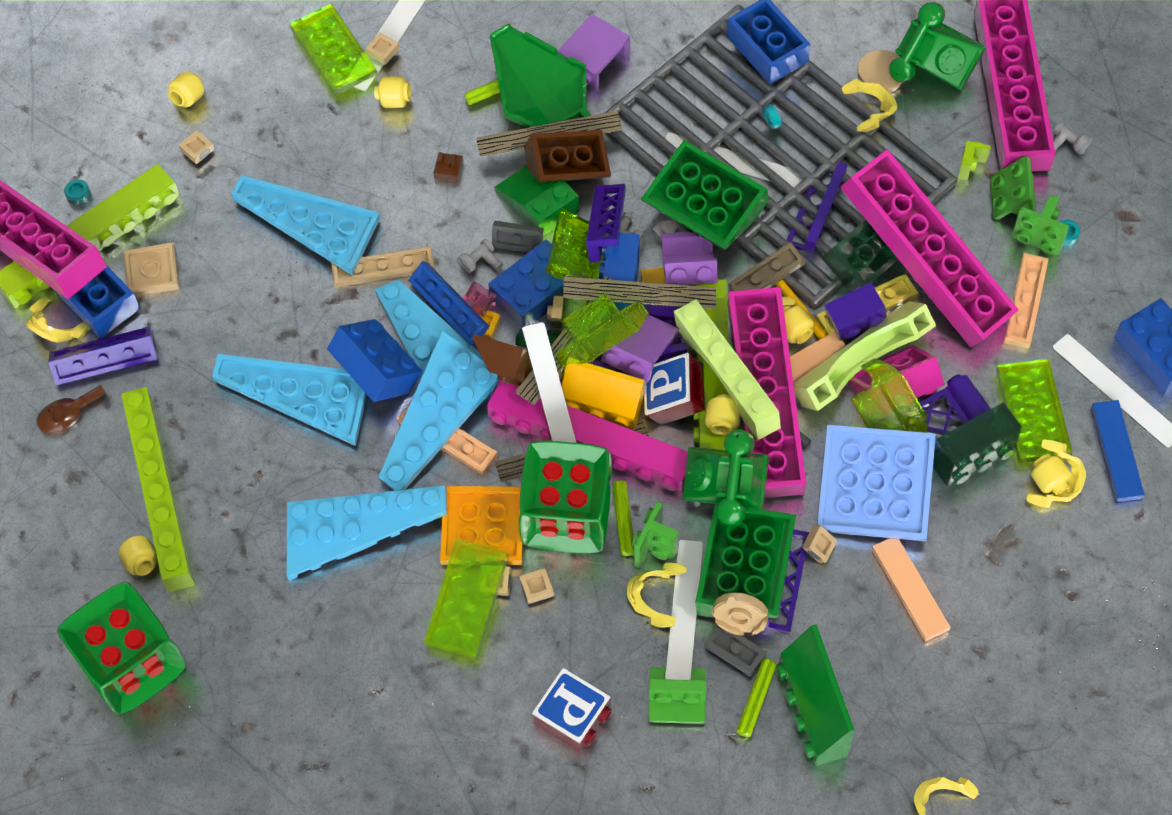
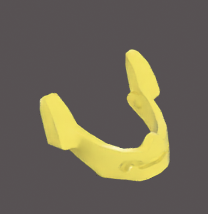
M856 78L842 87L844 94L863 92L877 97L882 103L880 109L885 113L870 115V119L856 127L858 132H868L878 128L879 121L889 117L897 109L894 96L881 84L863 83Z
M46 297L39 299L30 307L33 315L26 322L27 328L51 342L59 343L72 339L82 340L90 330L84 322L71 329H55L48 326L47 319L43 318V311L51 300Z
M1043 440L1041 447L1067 460L1072 471V477L1068 482L1069 488L1061 494L1044 495L1028 493L1026 498L1028 502L1049 508L1054 501L1070 502L1081 493L1086 479V470L1081 459L1067 453V445L1065 443Z
M664 563L661 570L644 571L629 580L627 598L636 612L651 618V625L657 628L672 627L675 625V617L658 613L644 603L640 595L644 585L643 580L648 576L669 579L671 575L686 573L687 567L677 563Z
M937 777L924 781L919 785L914 795V803L919 815H926L924 804L928 802L930 793L935 790H955L972 799H975L979 792L968 779L960 777L957 782H953L943 777Z

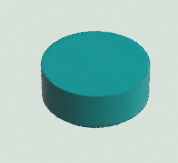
M769 104L763 107V116L769 127L774 130L782 126L780 115L774 105Z
M80 179L70 181L64 188V194L68 202L74 205L85 203L91 195L88 184Z
M1067 219L1059 221L1069 226L1063 245L1069 246L1076 243L1080 235L1078 224Z

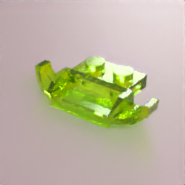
M607 293L603 294L563 319V326L574 340L560 350L555 357L562 368L568 364L593 362L598 356L634 334L636 335L643 326L649 312L642 302H635L619 311Z
M873 359L861 365L862 369L866 370L872 378L871 385L873 387L853 396L851 401L865 426L873 429L928 433L926 414L902 372L879 359Z

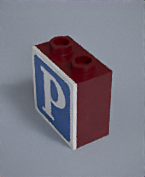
M688 353L654 364L650 381L648 383L644 381L645 415L662 425L705 411L704 364Z
M563 668L533 711V723L581 752L585 745L589 747L597 735L595 730L600 722L604 724L612 713L610 708L611 697Z

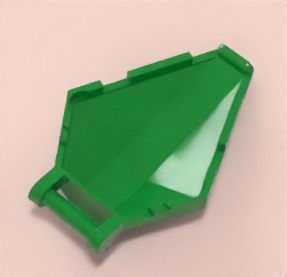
M506 24L490 34L505 118L529 128L592 116L586 109L587 69L584 63L571 56L570 58L565 57L557 52V48L528 32H520L511 27L510 24Z

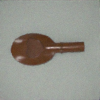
M100 385L88 393L80 395L77 399L63 398L56 400L41 410L37 417V426L45 434L64 432L79 420L82 413L81 408L102 397L106 392Z

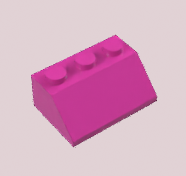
M914 345L863 368L848 381L849 386L864 410L876 417L885 416L898 406L909 405L915 398L922 395L933 394L937 388L945 385L937 357Z

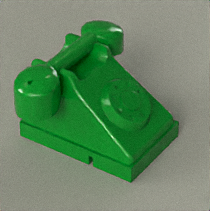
M929 2L922 5L919 9L918 17L910 22L909 29L899 47L895 50L900 58L892 60L889 66V74L895 81L908 82L915 76L916 65L956 89L963 90L986 47L944 24L945 10L943 6L939 3Z
M735 429L727 434L724 440L726 450L688 447L682 500L710 504L718 503L716 514L719 521L728 526L741 524L746 515L745 507L763 509L769 455L751 453L755 446L754 437L749 432L741 429Z

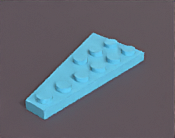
M243 175L240 176L231 193L234 201L352 276L380 220V213Z
M397 279L375 289L376 295L406 353L414 359L415 363L423 371L419 377L420 380L442 330L483 360L478 350L471 346L400 280Z
M443 330L378 477L381 482L393 491L406 490L499 383V380H496L498 375L489 372L482 359Z
M225 354L217 355L212 374L215 382L356 446L367 394L345 369Z
M445 485L287 502L286 577L290 581L297 578L298 574L311 569L314 571L321 568L322 564L331 560H340L378 544L377 541L391 536V538L401 534L400 531L412 526H421L447 515V489Z

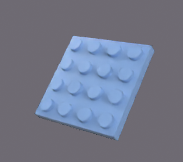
M827 425L817 525H821L829 533L927 541L936 434Z

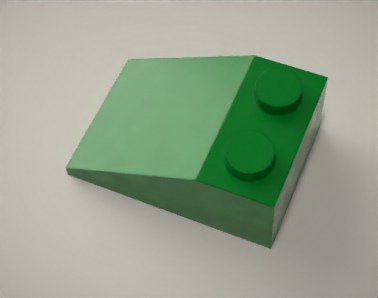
M527 165L494 187L498 194L528 226L544 228V235L579 212V196L564 180L538 182L528 170Z

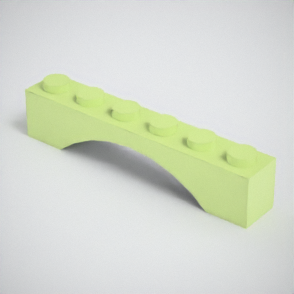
M694 300L675 310L676 327L679 328V333L687 344L703 357L718 376L730 397L734 400L743 421L755 438L760 440L780 429L779 410L699 302Z
M908 301L888 315L882 323L867 330L794 382V392L801 406L819 411L837 398L847 382L865 366L882 355L919 339L934 328L936 324L927 305Z

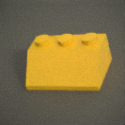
M569 358L561 386L566 405L625 428L635 430L644 406V380Z

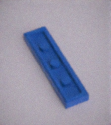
M422 261L408 281L471 346H476L473 340L474 334L483 336L490 326L428 262Z
M1119 400L1093 403L1091 409L1116 502L1143 499L1145 494Z

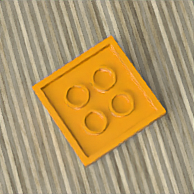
M445 486L447 489L448 514L442 516L441 565H522L523 543L520 538L518 523L521 486Z

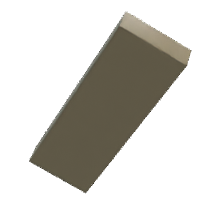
M789 242L728 283V287L731 291L771 288L805 265V259L794 245Z

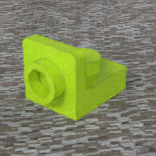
M966 141L958 179L968 180L970 171L975 172L977 162H987L991 149L990 145L977 141Z

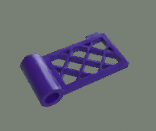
M957 374L947 381L948 386L898 415L892 412L881 418V424L878 425V429L887 430L897 425L905 427L904 431H908V428L924 431L923 433L930 432L942 435L941 442L935 445L934 454L973 432L985 430L996 421L997 416L967 375L961 376ZM944 398L949 405L948 413L932 410L934 403ZM917 412L927 414L925 426L911 423V416ZM931 415L946 418L944 430L929 427ZM949 419L960 421L965 429L958 433L948 431Z

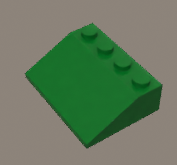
M683 140L641 197L643 202L723 250H726L756 220L769 202L767 188Z
M715 503L695 600L697 615L715 618L712 616V610L717 598L728 593H744L763 602L768 609L769 618H778L796 514L745 507L746 515L743 522L737 526H728L719 521L716 514L718 503Z
M817 624L810 626L780 653L779 664H776L779 679L786 682L788 688L785 690L789 706L794 705L797 714L794 716L798 732L803 731L806 740L803 742L805 754L808 759L812 758L814 766L847 757L855 729Z

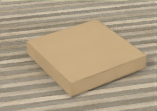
M173 242L123 251L126 285L135 294V297L179 290L176 252Z

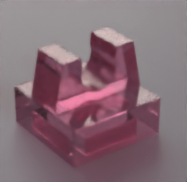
M473 281L463 297L482 317H484L487 310L492 312L497 304L494 301L497 295L476 281Z

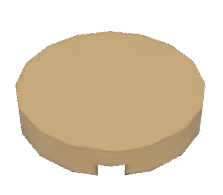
M888 50L868 52L861 58L858 64V79L863 83L881 84L889 92L896 91L903 82L895 81L891 77L889 66L892 60L900 57Z
M744 593L723 594L716 599L712 610V616L716 618V624L725 631L735 635H744V632H751V635L758 634L765 629L769 618L768 609L763 602Z

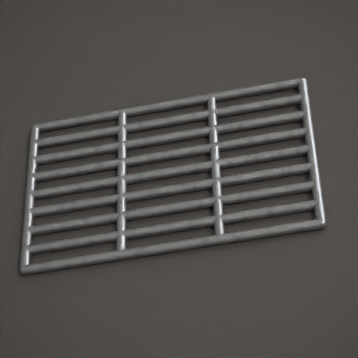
M736 5L604 112L618 111V113L622 114L672 157L677 148L627 107L638 99L695 147L738 171L714 151L716 147L724 142L782 190L786 195L778 202H775L768 196L769 202L766 204V207L769 210L760 218L757 217L752 225L736 239L741 246L760 262L769 255L750 239L760 231L779 248L789 243L768 225L770 221L778 216L806 240L810 230L787 212L785 208L795 201L815 218L819 208L802 194L812 186L824 196L828 186L819 179L827 172L833 175L838 161L840 162L845 157L860 169L869 164L853 151L861 143L865 144L878 156L887 150L870 136L878 128L944 180L935 189L894 156L917 186L928 195L927 198L932 204L957 183L956 176L887 121H879V127L874 130L858 132L856 124L799 78L808 71L867 119H870V115L877 113L853 94H844L842 91L843 86L810 60L782 77L783 80L777 85L769 84L761 75L713 37L721 30L727 33L728 18L745 9L741 5ZM706 43L764 90L766 94L759 100H756L696 50ZM689 57L747 104L749 108L740 115L679 64ZM672 71L732 120V122L722 129L662 78ZM655 85L715 136L705 143L645 92ZM790 85L854 135V137L846 144L843 143L782 92ZM774 99L837 150L830 158H827L782 121V126L776 129L820 164L812 173L748 122L757 113L764 118L763 107L767 106ZM739 128L743 129L800 176L803 181L795 188L792 187L731 135ZM623 131L609 132L657 174L661 172L664 166ZM845 173L841 182L844 184L851 177ZM837 194L832 204L877 241L867 249L827 216L824 226L860 256L850 264L818 238L816 249L842 270L841 273L832 279L798 251L806 262L802 267L825 287L815 295L791 274L782 280L814 307L819 306L886 246V243L864 216Z

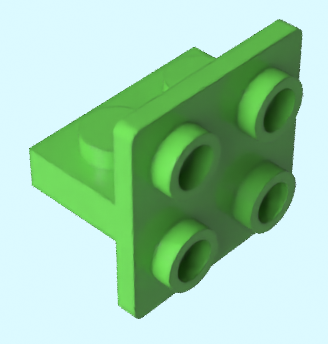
M1022 157L990 177L994 219L999 220L1011 212L1018 215L1021 207L1036 212L1033 173H1031L1029 157Z
M1050 195L1041 214L1021 207L1012 237L1023 244L1035 246L1045 253L1059 256L1069 230L1068 225L1057 221L1061 212L1057 208L1060 198Z
M657 501L654 509L651 507L648 509L644 518V523L646 524L642 531H637L632 545L635 546L632 556L635 557V567L639 569L648 552H651L654 557L660 560L668 559L674 562L678 554L679 531L662 524L663 503Z
M651 667L649 679V722L704 724L706 670L691 668L690 680L665 679L666 667Z

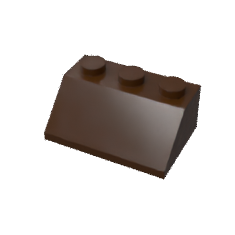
M602 130L531 134L524 145L528 170L538 182L611 177Z
M474 334L473 340L489 372L498 375L496 380L520 386L533 370L528 350Z

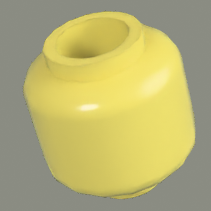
M188 71L181 72L169 83L168 95L175 105L185 108L191 107L203 96L204 85L198 75Z
M389 76L381 78L379 86H375L374 94L375 99L379 100L384 108H403L408 101H411L412 91L410 82H406L404 77Z
M801 306L784 307L788 343L802 344L806 342L814 332L812 318Z
M720 394L707 403L705 424L716 435L727 436L729 432L738 429L740 424L739 410L734 400L727 394Z
M1046 454L1032 464L1031 477L1044 494L1054 492L1055 495H1059L1069 488L1067 483L1070 481L1072 474L1059 456Z
M145 536L130 537L119 547V559L125 570L131 575H147L157 565L156 550L152 542Z

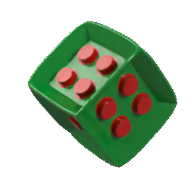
M536 441L529 443L522 473L518 521L520 538L524 545L539 550L581 554L598 553L603 550L610 506L609 482L612 475V460L608 449L592 444L562 441Z
M127 581L116 584L93 598L66 618L57 629L58 636L75 658L109 708L117 715L126 713L145 702L177 678L186 667V661L182 653L169 638L162 623L138 591Z

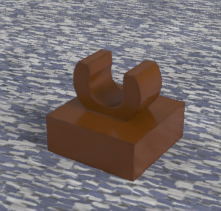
M439 152L433 172L434 178L458 182L463 165V156Z

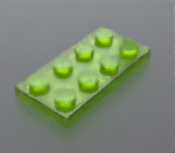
M332 3L290 23L291 30L334 95L377 75L375 66Z
M564 209L561 210L557 218L545 269L546 272L555 278L563 280L564 277L598 279L601 260L600 262L590 263L586 243L589 221Z
M1043 359L997 365L996 372L1018 463L1033 462L1046 454L1056 456V453L1041 447L1043 440L1065 443L1067 445V453L1072 455L1073 451L1050 360Z
M458 539L455 540L423 643L424 645L478 660L509 558L508 552Z

